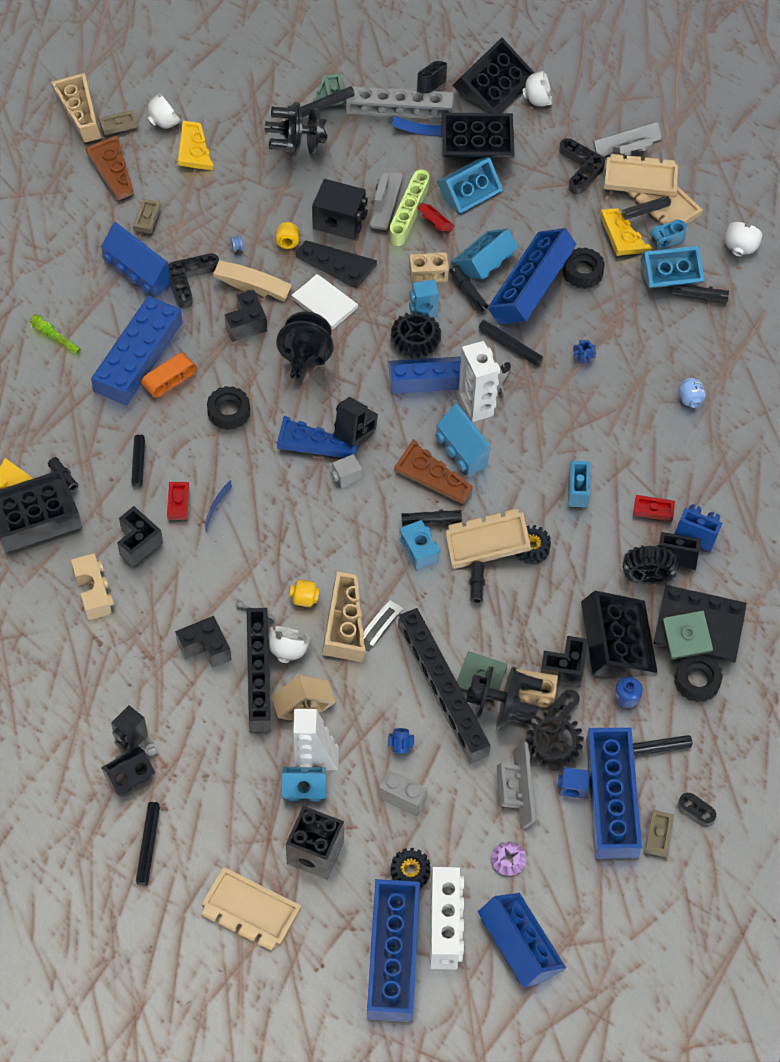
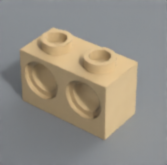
M447 253L411 254L409 257L411 284L434 279L435 282H447L449 273Z
M516 669V671L525 675L543 679L541 690L549 692L545 694L541 691L520 689L518 699L521 702L535 704L542 708L551 707L555 700L558 676Z

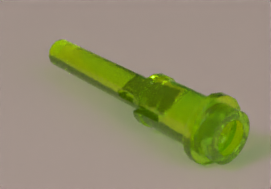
M35 314L31 317V327L39 329L46 336L53 337L76 355L80 353L81 349L54 330L55 327L45 321L42 315Z

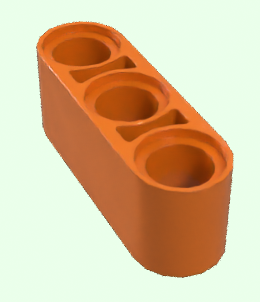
M179 353L146 374L141 380V385L152 397L157 398L193 375L197 366L185 353Z

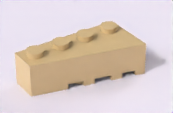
M85 73L51 82L56 97L84 143L102 138L90 86Z
M338 571L336 573L322 655L363 662L366 650L363 639L364 632L361 621L362 614L359 603L357 575Z

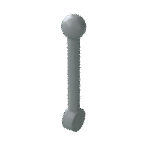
M242 601L236 603L238 609L252 608L244 605ZM268 614V621L274 622L275 616Z

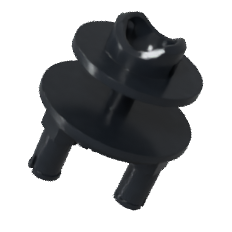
M294 102L287 108L271 107V118L286 119L281 122L265 121V126H270V128H264L265 133H280L285 138H270L269 149L285 150V152L295 157L299 152L302 134L307 135V146L310 153L316 152L318 143L324 144L327 141L328 135L324 129L327 120L320 119L317 108L311 109L306 126L302 125V110L299 102Z
M302 311L291 315L277 335L276 345L278 351L286 360L291 362V379H294V376H296L295 380H301L305 367L324 365L332 355L334 343L331 337V326L324 317L317 313Z
M493 666L488 667L485 677L473 675L466 700L477 705L475 717L480 718L486 698L501 702L496 722V728L498 729L501 726L504 727L506 721L510 723L515 721L530 726L532 718L536 719L539 706L521 702L518 699L519 690L524 687L540 692L543 679L525 675L516 671V667H512L504 691L489 688Z

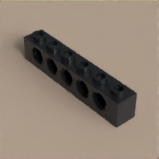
M246 608L250 732L271 731L268 610L267 608Z

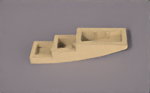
M219 260L212 275L243 292L255 290L256 294L264 298L268 294L282 302L286 300L292 286L281 279L256 269Z

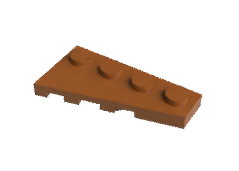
M118 135L85 148L86 154L117 201L134 194Z
M413 439L395 465L394 472L463 505L471 494L473 486L456 472H451L442 461L436 460L431 456L432 453L427 449H422L418 442Z

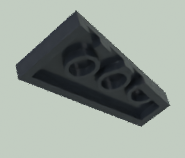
M307 240L295 252L297 258L356 289L377 266V260Z

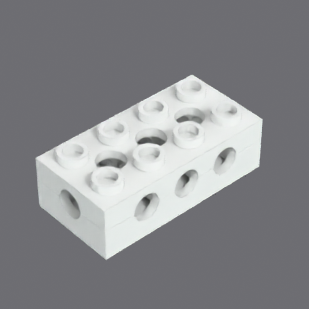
M484 341L463 346L461 352L458 393L472 422L494 416V408H496L495 399L498 396L497 385H499L498 374H500V368L498 363L493 360L491 348H487Z
M433 867L430 969L457 970L458 962L463 960L464 876H460V868Z

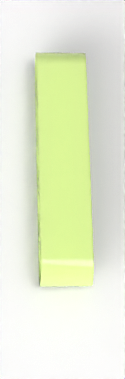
M420 169L413 174L390 225L389 241L394 246H402L406 242L418 215V207L423 203L429 190L430 175L426 170Z

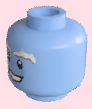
M695 378L685 379L678 388L681 401L685 406L698 407L706 398L702 382Z

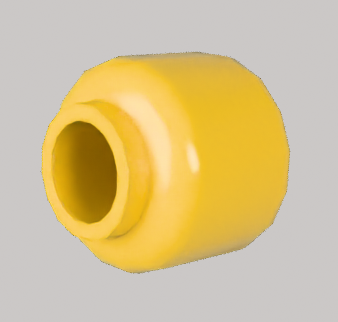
M283 222L278 225L275 235L277 245L283 249L296 247L299 242V229L294 223Z
M298 579L295 585L290 586L289 597H292L294 605L310 608L314 603L317 604L319 588L316 587L315 582Z

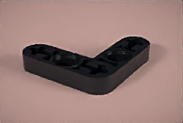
M565 138L561 140L560 153L582 165L569 180V191L573 194H580L603 171L605 159L600 154L573 139ZM584 153L586 157H579L578 154ZM589 172L591 176H584L582 173Z
M216 254L200 255L173 261L168 264L170 285L178 307L185 309L193 304L192 292L187 278L214 272L219 262V257ZM196 264L198 268L190 269L189 266ZM178 282H182L185 284L183 287L175 286V284ZM181 294H184L185 301H183Z

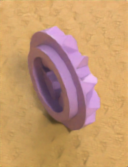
M511 841L508 843L501 842L496 848L494 847L491 855L494 869L506 876L520 873L526 864L525 850H522L519 844L516 845ZM505 852L510 856L514 855L512 859L513 864L509 860H503Z

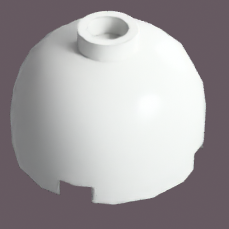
M544 70L531 74L526 81V88H523L525 99L528 98L531 104L538 107L552 105V96L548 97L551 88Z
M160 92L150 100L148 104L150 116L148 119L154 126L157 124L163 129H169L181 122Z
M732 222L726 229L725 243L734 255H749L758 249L763 234L755 226L751 225L748 228L745 227L743 222Z
M276 626L274 630L273 627H270L268 648L277 657L278 661L289 663L290 660H297L306 653L310 637L306 633L303 636L298 635L299 630Z

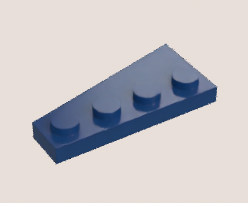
M284 416L277 441V449L345 458L352 454L355 456L357 443L351 446L336 438L334 433L325 432L323 428L317 427L315 429L307 426L305 422L298 421L297 423L291 421L290 417Z

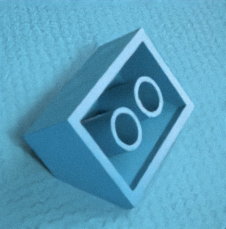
M490 157L479 158L437 180L443 198L458 214L503 191Z
M508 228L487 231L453 259L451 264L453 266L459 265L464 274L468 275L470 279L482 280L489 276V272L492 269L498 268L504 259L511 257L514 254L513 251L518 248V245Z
M699 246L646 251L640 259L643 277L649 288L702 283L705 281Z
M458 404L453 405L438 422L435 437L440 444L444 445L447 454L455 459L459 470L464 471L469 477L488 467L490 444Z

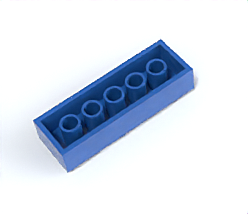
M566 228L540 231L536 234L487 307L498 324L526 322L530 318L531 313L538 306L539 301L547 292L548 287L555 280L556 275L577 245Z
M147 296L91 377L93 392L127 406L140 387L142 378L151 371L183 323L181 309Z
M589 728L586 745L588 771H590L589 785L595 859L639 858L642 850L632 728Z
M375 879L367 999V1019L413 1021L420 882Z

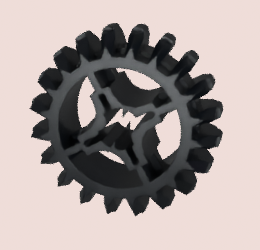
M413 311L410 315L406 312L404 317L399 315L398 320L394 321L391 328L393 347H396L397 352L402 351L403 356L409 354L410 358L416 355L419 359L420 355L426 357L428 353L433 354L434 349H437L441 342L439 322H435L434 317L429 318L428 313L422 315L421 311L419 314H415ZM405 331L406 336L403 337L402 333ZM426 333L430 334L429 338L426 337Z
M641 545L640 548L634 547L633 550H628V553L623 558L622 568L625 577L629 578L630 581L658 585L659 583L665 584L676 577L678 562L676 554L672 553V550H666V547Z
M555 711L551 712V717H548V714L545 712L543 713L544 720L537 716L536 722L538 724L531 722L530 727L533 730H527L526 733L530 736L526 738V742L532 744L528 746L529 751H535L531 757L535 759L539 756L537 762L539 765L545 760L546 768H549L550 763H554V769H557L559 762H561L564 768L566 767V759L572 764L574 762L572 756L579 757L577 750H582L583 745L578 742H582L584 737L577 735L582 733V729H574L578 722L570 723L572 718L570 715L563 719V712H560L559 717H555ZM548 725H560L555 730L543 729ZM566 729L572 737L571 746L562 737ZM538 733L547 742L544 750H541L537 743ZM559 734V743L555 742V744L552 743L550 746L551 737L554 738V736ZM555 749L566 751L561 755H549Z

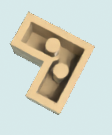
M304 675L295 676L291 682L280 687L271 696L277 717L291 721L294 720V709H317L319 713H322L336 703L328 680Z

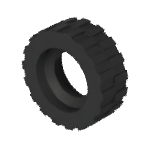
M585 247L573 249L572 254L564 263L563 276L572 286L583 289L591 288L602 280L605 266L603 257L593 249ZM581 262L592 265L593 270L591 273H580L575 270V265Z
M224 386L213 391L207 401L209 420L220 429H237V427L243 426L250 416V403L247 394L242 389L235 388L234 386ZM233 401L238 405V410L234 414L225 415L220 412L219 406L223 402Z
M703 655L688 656L685 659L683 658L680 664H678L674 683L677 686V691L683 697L688 698L687 700L705 702L708 699H712L718 693L723 674H721V667L718 666V663L713 658ZM694 669H700L707 673L709 681L705 686L697 687L690 683L688 674Z

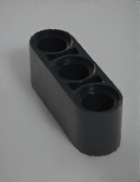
M434 61L417 73V92L431 93L445 83L447 79V63L444 61Z

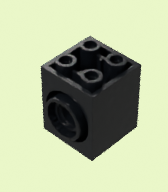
M324 179L312 204L313 229L354 240L356 234L361 231L362 220H366L368 210L365 209L368 202L366 189Z
M303 806L285 844L287 865L328 880L344 844V821Z

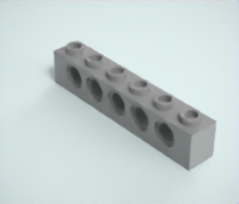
M352 86L355 96L347 99V114L442 120V113H452L453 92L432 91L431 93H419L417 90Z

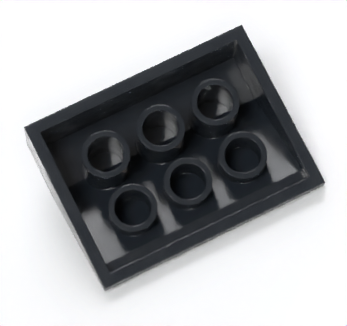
M502 37L452 86L464 99L485 112L500 113L526 87V81L534 71Z
M442 113L441 140L443 157L514 158L513 113Z
M62 470L0 489V541L5 553L82 528L78 509Z
M665 585L653 644L669 648L662 621L663 618L704 611L713 652L699 655L735 663L747 603Z
M594 590L581 601L593 675L616 678L658 674L644 600Z

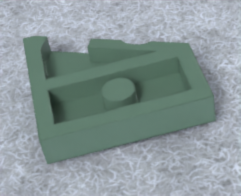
M341 74L323 75L321 85L318 87L313 101L344 89ZM346 100L334 105L346 104Z

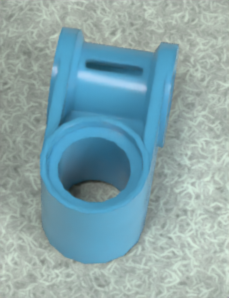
M674 220L670 223L656 226L651 230L650 236L657 242V248L664 250L685 240L687 225L682 220Z

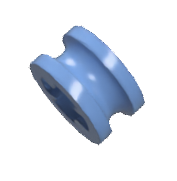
M231 236L233 252L235 253L237 250L243 251L241 236Z

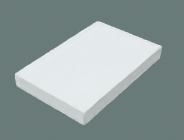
M318 274L292 295V300L305 310L324 317L332 330L358 309L356 302Z

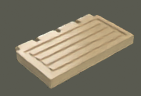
M611 154L610 157H607L604 189L676 196L678 164H675V160L662 159V163H659L658 158L645 157L644 161H641V157L627 155V158L623 159V155Z
M677 186L676 196H669L671 199L670 206L649 212L657 221H660L661 225L674 220H682L688 224L702 215L703 209ZM626 191L633 199L636 198V202L639 204L666 196Z
M519 508L505 511V517H502L501 512L485 516V522H483L482 517L467 520V526L465 527L462 522L448 525L449 531L445 532L453 569L470 566L476 561L486 562L532 550L524 513H520Z
M223 867L202 902L204 909L201 916L213 922H216L220 916L219 925L233 932H236L240 926L239 935L252 942H255L258 936H260L258 945L273 951L276 945L279 947L282 945L302 906Z

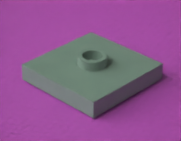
M704 611L662 619L671 660L713 652Z
M468 651L457 683L462 692L467 693L471 687L473 675L485 677L488 667L493 666L489 688L499 690L508 664ZM486 698V700L495 702V700Z

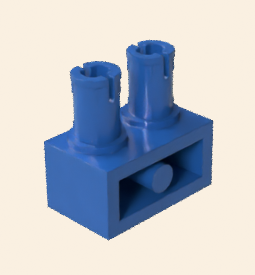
M692 504L689 506V509H684L674 534L701 539L700 548L711 552L722 526V522H719L720 515L716 513L714 517L715 512H709L707 516L700 514L701 507L697 506V509H695L696 505Z

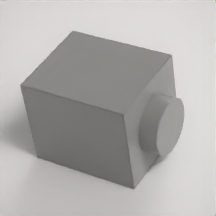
M354 454L332 462L331 477L334 482H338L340 488L362 480V468Z

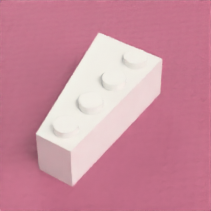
M294 709L295 767H326V770H338L339 746L334 744V738L329 735V729L324 727V721L317 709Z

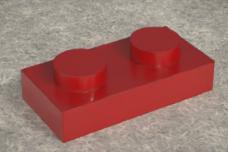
M421 203L418 207V210L423 213L422 217L432 221L435 224L434 227L439 231L451 232L455 227L454 224L430 204Z
M169 482L167 520L188 519L189 482Z
M636 495L633 515L672 522L675 501Z

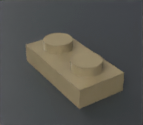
M133 110L99 118L104 136L138 127Z
M142 199L133 224V231L152 233L161 208L160 201Z
M657 810L652 811L645 853L667 857L674 814Z

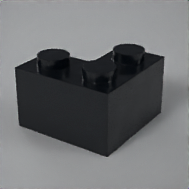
M255 290L236 295L238 310L225 314L226 330L231 341L234 342L267 332V317Z
M348 397L337 405L336 421L334 423V436L353 446L376 430L378 414L368 409V406L352 397Z
M135 506L119 517L121 531L126 534L125 537L117 542L119 555L134 567L163 543L162 532Z
M214 616L175 631L177 644L185 659L205 652L212 668L232 660L230 647Z
M567 636L564 654L544 651L540 673L557 675V683L581 687L588 639Z

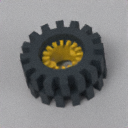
M528 525L530 542L536 543V548L531 547L532 550L515 555L519 556L521 561L525 559L527 564L529 561L535 564L536 560L538 563H541L542 558L545 560L550 552V535H548L546 530L542 532V527L536 529V525H533L530 529Z
M405 848L402 853L399 851L396 853V857H393L391 863L392 880L420 882V888H422V885H425L429 879L430 861L429 859L427 860L425 853L421 854V850L418 849L416 852L414 848H410V851H407V848ZM410 865H413L417 871L408 874L404 868H409Z

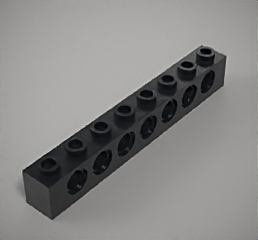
M418 608L398 615V628L469 763L472 764L488 757L491 745Z

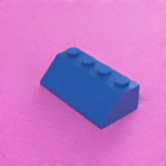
M114 222L101 246L102 258L106 263L112 264L120 274L126 275L133 284L136 283L140 286L144 293H149L155 298L170 286L168 262L117 222Z
M461 356L388 361L391 394L458 390Z
M520 893L494 896L477 911L482 923L493 936V941L504 954L506 962L515 972L518 982L524 988L536 986L566 969L565 964Z

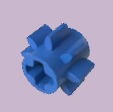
M579 340V344L573 346V358H577L580 363H590V359L596 357V345H592L590 340Z
M396 728L393 730V734H389L388 747H393V752L407 753L409 748H413L414 735H409L408 729Z

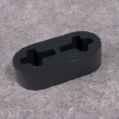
M565 690L550 707L548 717H551L552 711H555L557 714L560 710H563V719H566L569 715L571 716L579 705V694L574 690ZM572 697L574 699L573 702L570 701L566 706V699H570Z
M687 792L680 796L678 808L684 815L702 827H710L714 824L716 811L712 806L692 793ZM690 800L692 804L686 807L684 805L685 802ZM706 813H709V814H710L709 818H706V819H703V818H702L703 814H704V815H705Z

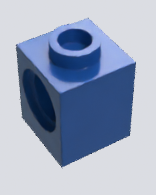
M564 767L563 775H558L557 787L561 788L560 796L586 799L590 771Z

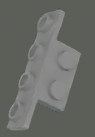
M654 122L594 140L593 143L595 152L603 157L614 153L627 156L633 150H647V146L653 145V141L661 139L658 122Z
M387 171L386 173L382 172L380 180L377 179L375 187L377 192L373 193L371 203L374 204V213L370 223L371 228L388 230L403 180V174Z
M523 742L513 750L515 765L498 764L497 776L500 806L519 809L520 828L526 829L535 822L536 811L534 810L530 751L528 743Z

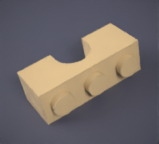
M95 553L71 559L77 585L88 584L93 586L90 591L81 593L87 619L92 620L112 614L110 606H113L114 603L111 593L107 594L105 590L109 586L106 576L102 577L100 573L104 571L101 560H96Z

